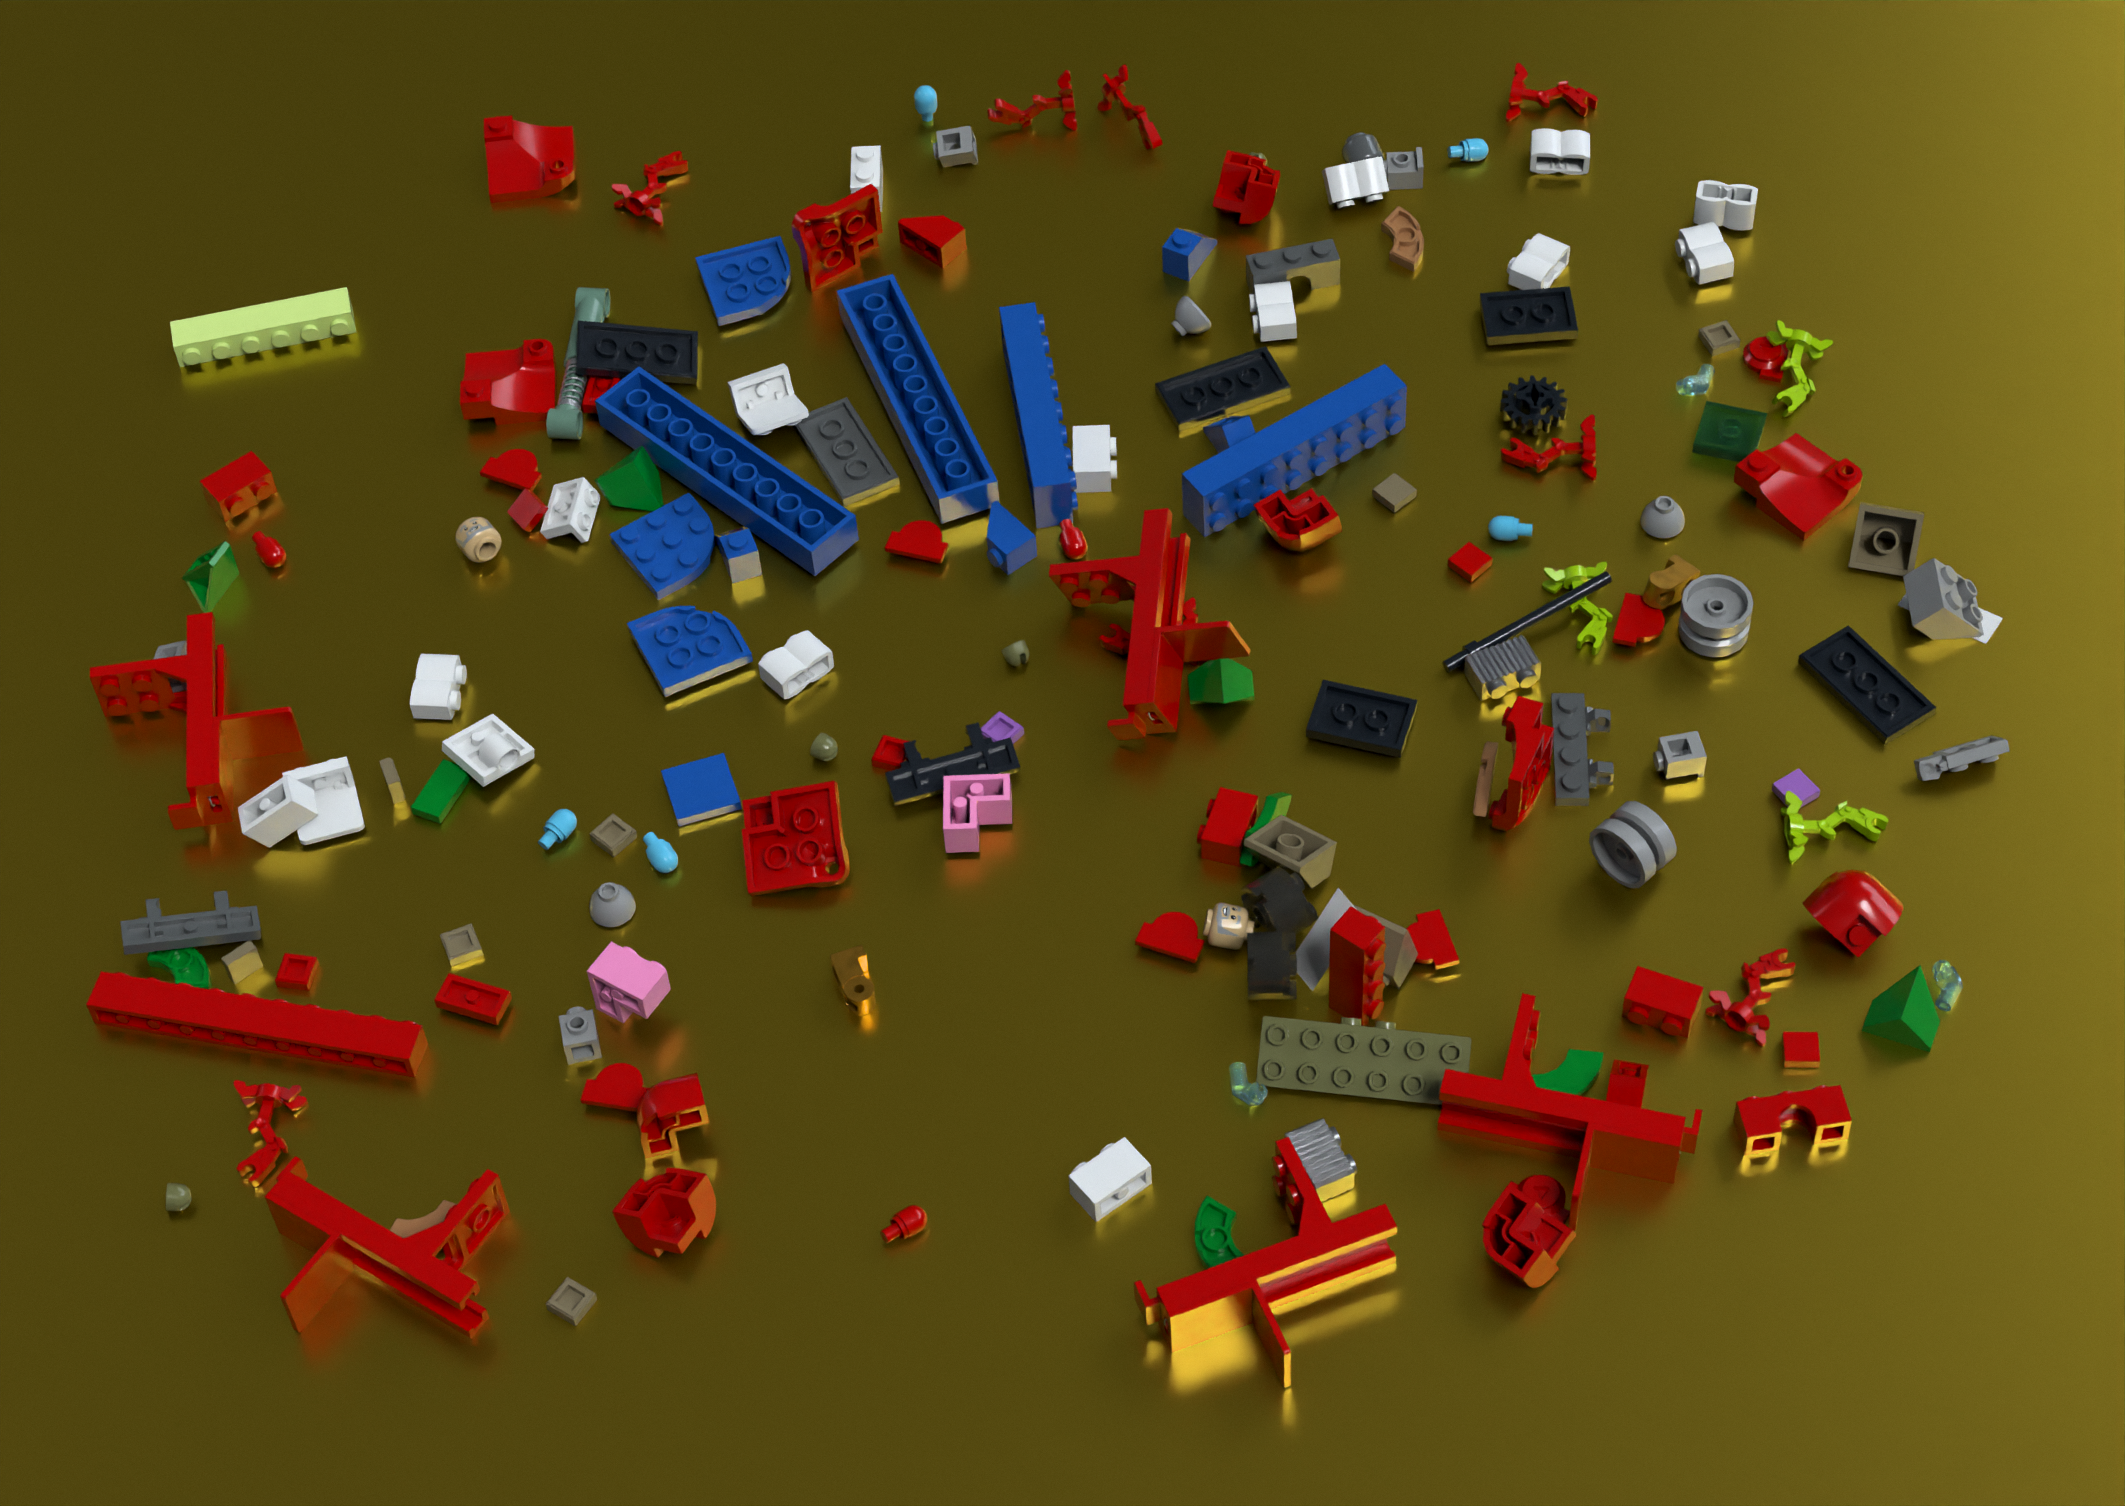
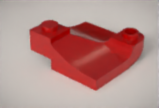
M512 115L484 118V140L491 203L547 197L562 191L576 179L573 126L551 127L532 125L513 120Z
M872 184L831 205L820 206L814 203L795 214L792 221L793 238L796 240L801 251L805 286L811 292L861 267L860 256L879 247L877 235L883 233L878 190Z
M545 339L523 340V345L517 349L466 353L464 379L460 381V406L464 420L494 417L496 425L547 421L549 409L557 406L556 359L552 343Z
M1795 433L1771 449L1763 452L1758 449L1754 450L1740 461L1735 467L1733 482L1757 498L1756 507L1804 541L1852 501L1861 487L1863 474L1861 469L1847 458L1837 461Z
M1518 696L1513 707L1508 706L1503 715L1502 726L1506 727L1505 741L1512 744L1513 768L1508 778V789H1504L1499 801H1493L1488 814V819L1492 820V827L1505 832L1519 825L1528 816L1551 768L1554 728L1542 724L1543 703L1522 696Z
M829 781L771 791L769 796L742 800L745 829H742L749 895L757 896L805 887L824 888L839 885L847 879L850 872L848 850L843 837L838 783ZM834 864H837V873L833 875L830 874V867Z

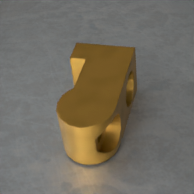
M1675 554L1668 559L1663 571H1655L1650 574L1643 593V601L1656 609L1672 606L1682 600L1684 589L1691 581L1699 577L1700 570Z
M859 945L831 954L832 972L847 1009L852 1014L858 1016L871 1013L875 1009L876 999L872 981L864 976V973L868 972V963L863 946Z

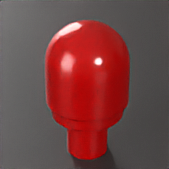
M1070 519L1062 520L1059 523L1062 530L1059 542L1063 552L1069 559L1079 560L1086 555L1088 550L1084 534L1079 528L1073 527Z
M261 531L253 534L252 540L256 544L255 551L260 560L269 568L281 567L286 561V551L276 539H273V537H266Z
M907 1206L894 1214L890 1219L891 1225L881 1230L880 1235L886 1243L891 1242L897 1237L901 1240L909 1239L926 1227L927 1214L919 1206Z

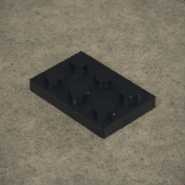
M1570 286L1480 293L1479 302L1487 345L1578 338V326Z
M1323 680L1306 727V737L1401 758L1417 711L1418 700Z

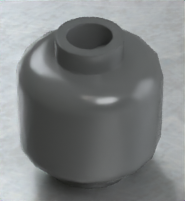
M1359 132L1346 139L1342 149V157L1345 163L1381 156L1384 160L1381 147L1373 135Z

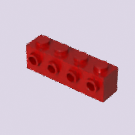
M1351 906L1330 929L1329 1008L1345 1018L1362 1019L1361 1026H1364L1370 1018L1376 1019L1384 1007L1382 998L1385 987L1383 971L1386 966L1384 963V951L1386 949L1385 927L1375 917L1366 916Z

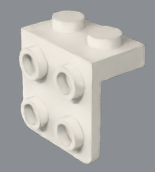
M784 363L727 382L735 413L753 435H767L775 428L784 425H796L802 419L809 416L808 409L794 394L789 370Z
M347 756L330 759L326 762L306 767H299L282 773L283 777L288 775L314 790L319 815L297 829L301 844L308 845L364 829L365 824Z

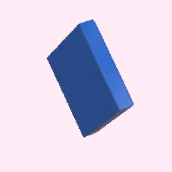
M724 753L661 770L679 827L742 809Z

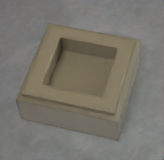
M1727 320L1699 329L1698 337L1711 356L1740 347V339Z
M1394 473L1373 488L1372 496L1395 513L1417 497V489Z
M389 757L380 760L379 763L393 803L405 801L404 798L406 797L393 759Z
M615 814L610 815L590 833L591 841L612 857L618 855L637 838L636 830Z
M472 923L440 934L451 967L483 956Z
M250 940L221 958L227 975L234 984H237L263 967L257 948Z
M567 1277L546 1302V1307L548 1311L577 1326L598 1299L596 1293Z

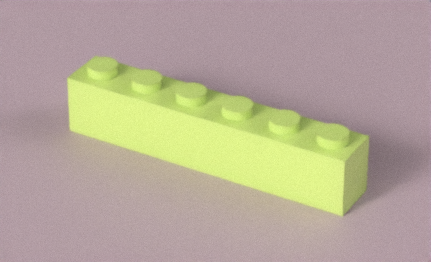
M347 287L170 322L173 348L180 367L357 333Z

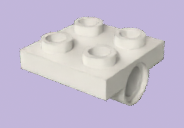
M494 714L442 741V751L483 787L534 758V748Z

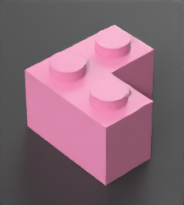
M1010 773L944 776L943 833L946 853L979 852V825L1012 824Z
M613 942L609 943L587 970L596 1009L622 1023H625L633 1012L647 1019L671 990L667 970L664 966L656 961L650 962L640 957L630 947H621Z

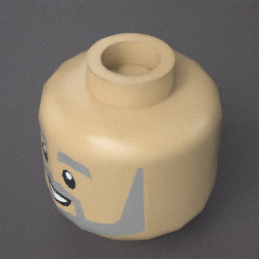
M472 517L465 520L459 526L455 536L459 549L470 561L476 563L491 560L501 548L502 540L500 533L487 519L482 517Z
M1217 903L1213 909L1207 910L1203 935L1208 936V943L1212 946L1238 950L1243 945L1244 940L1251 941L1254 921L1248 920V911L1244 907Z

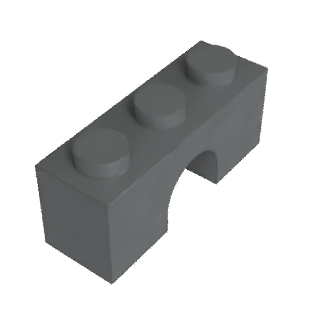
M1333 239L1246 255V282L1251 294H1254V285L1285 282L1296 276H1305L1311 290L1340 284V257Z

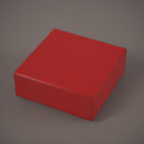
M525 488L507 512L523 530L531 533L549 508L532 490Z
M1468 542L1448 558L1447 566L1472 583L1492 566L1493 558Z
M882 735L871 759L872 766L889 771L901 768L900 762L906 761L903 743L909 741Z
M284 953L275 979L277 987L310 991L319 966L317 957Z
M1783 1031L1782 1050L1784 1068H1819L1818 1032Z

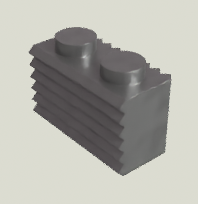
M1520 635L1518 638L1514 637L1512 640L1509 639L1507 642L1503 641L1501 644L1497 643L1490 648L1473 652L1465 657V677H1467L1471 687L1476 691L1480 701L1488 698H1501L1510 690L1518 687L1528 688L1534 685L1537 680H1540L1541 662L1523 635Z
M1324 1118L1284 1134V1138H1290L1321 1202L1326 1201L1328 1198L1332 1199L1334 1196H1339L1347 1190L1351 1191L1354 1188V1175L1357 1174L1355 1161L1350 1154L1344 1155L1340 1147L1342 1144L1337 1130L1333 1126L1329 1128Z

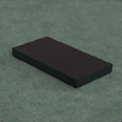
M578 320L576 374L624 378L640 366L661 382L696 385L698 375V331Z
M1264 346L1155 383V392L1180 432L1291 394V386L1267 347Z
M1849 625L1799 655L1798 663L1884 745L1935 715L1936 706Z

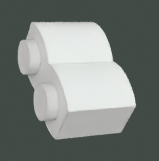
M1547 128L1536 129L1531 132L1530 171L1540 174L1561 172L1567 175H1583L1588 173L1590 164V133L1582 130L1560 132Z
M1382 156L1332 166L1322 170L1329 205L1337 204L1338 209L1354 206V200L1365 198L1366 203L1382 200V194L1389 191Z
M1713 180L1698 182L1693 222L1698 225L1714 222L1717 226L1723 225L1733 230H1751L1753 228L1758 189L1746 184L1727 185Z
M1714 222L1679 230V239L1675 241V248L1678 256L1683 257L1686 262V270L1689 277H1693L1699 285L1733 277V255L1728 245L1723 241L1721 232Z
M1540 233L1536 234L1531 240L1528 239L1525 242L1522 252L1517 258L1513 257L1507 267V273L1509 274L1508 284L1522 290L1550 288L1554 279L1562 273L1569 262L1570 246Z
M1290 281L1254 285V294H1249L1250 312H1256L1257 314L1252 315L1253 332L1260 334L1261 342L1297 338L1296 315Z
M806 630L791 636L783 647L767 652L758 663L760 678L783 699H789L800 693L809 683L825 676L834 667L832 651L810 631Z
M420 655L416 669V679L410 696V708L413 718L452 720L455 710H459L461 706L460 685L465 684L467 677L466 666L461 664L459 655Z

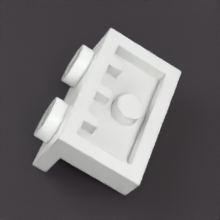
M584 477L555 484L547 506L549 509L545 513L540 532L546 539L573 533L581 543L587 542L599 505L600 494Z

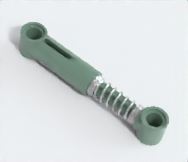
M577 288L575 316L564 358L565 375L563 376L557 406L550 408L547 414L546 426L549 439L580 440L582 437L583 414L581 411V401L585 393L584 388L586 387L588 375L576 374L578 320L604 323V319L608 318L610 313L611 300L608 288Z

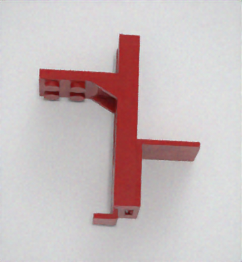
M1169 508L1144 510L1140 553L1138 556L1051 564L1049 568V577L1072 606L1087 607L1090 604L1097 603L1117 604L1119 601H1134L1123 706L1129 712L1128 718L1108 720L1107 728L1117 740L1143 739L1146 734L1177 732L1184 662L1250 656V648L1230 621L1182 625L1191 539L1187 533H1180V537L1170 538L1173 514Z
M213 612L187 615V655L90 667V680L105 717L153 712L162 709H172L187 714L186 788L190 796V802L168 806V815L175 830L234 822L233 760L298 752L304 749L291 707L227 715L226 650L224 644L217 645V649H215V618ZM168 678L187 683V691L173 693Z
M1522 993L1502 1080L1445 1069L1439 1093V1100H1443L1437 1130L1580 1159L1572 1193L1568 1225L1575 1232L1589 1167L1674 1184L1681 1151L1695 1154L1703 1110L1695 1109L1692 1128L1685 1127L1686 1117L1536 1087L1530 1070L1532 1050L1535 1051L1539 1030L1537 1029L1541 1011L1535 1010L1536 996Z
M1289 1137L1275 1141V1156L1272 1157L1275 1175L1272 1176V1182L1276 1193L1279 1196L1284 1195L1288 1203L1286 1204V1210L1293 1225L1298 1223L1300 1227L1298 1236L1156 1288L1157 1297L1152 1299L1149 1298L1141 1280L1134 1282L1135 1301L1146 1325L1158 1322L1171 1353L1253 1323L1283 1388L1291 1386V1351L1271 1309L1395 1264L1396 1255L1393 1250L1391 1251L1387 1238L1397 1234V1225L1386 1203L1332 1223Z
M295 1156L276 1177L277 1183L264 1197L279 1233L315 1254L280 1295L294 1330L301 1333L349 1275L356 1270L470 1339L474 1337L489 1316L486 1308L469 1299L471 1294L476 1296L480 1292L477 1281L460 1271L510 1212L498 1174L487 1169L480 1178L475 1179L470 1184L467 1194L462 1200L448 1210L443 1222L402 1238L305 1181L308 1174L302 1159ZM443 1248L446 1257L439 1260L435 1256Z

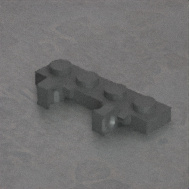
M1551 693L1552 727L1554 728L1555 806H1589L1590 788H1596L1597 785H1613V762L1596 761L1593 763V759H1587L1586 736L1591 735V732H1610V710L1585 707L1584 693Z
M227 891L214 892V906L216 909L214 911L161 916L159 898L145 900L147 917L120 921L124 955L261 939L257 906L229 907Z

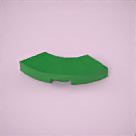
M1279 792L1266 796L1263 810L1254 826L1246 831L1244 841L1278 816L1283 815L1286 817L1292 795ZM1243 843L1240 863L1253 866L1259 861L1252 856Z
M194 947L148 952L147 961L149 966L162 968L172 974L175 984L187 983L193 987L212 988L211 975L202 954Z
M1569 1049L1566 1059L1557 1069L1545 1074L1532 1075L1536 1087L1580 1096L1583 1092H1587L1597 1080L1602 1068L1604 1052Z
M1208 1195L1198 1210L1194 1231L1196 1251L1205 1270L1244 1256L1236 1248L1231 1237V1229L1237 1219L1236 1212Z

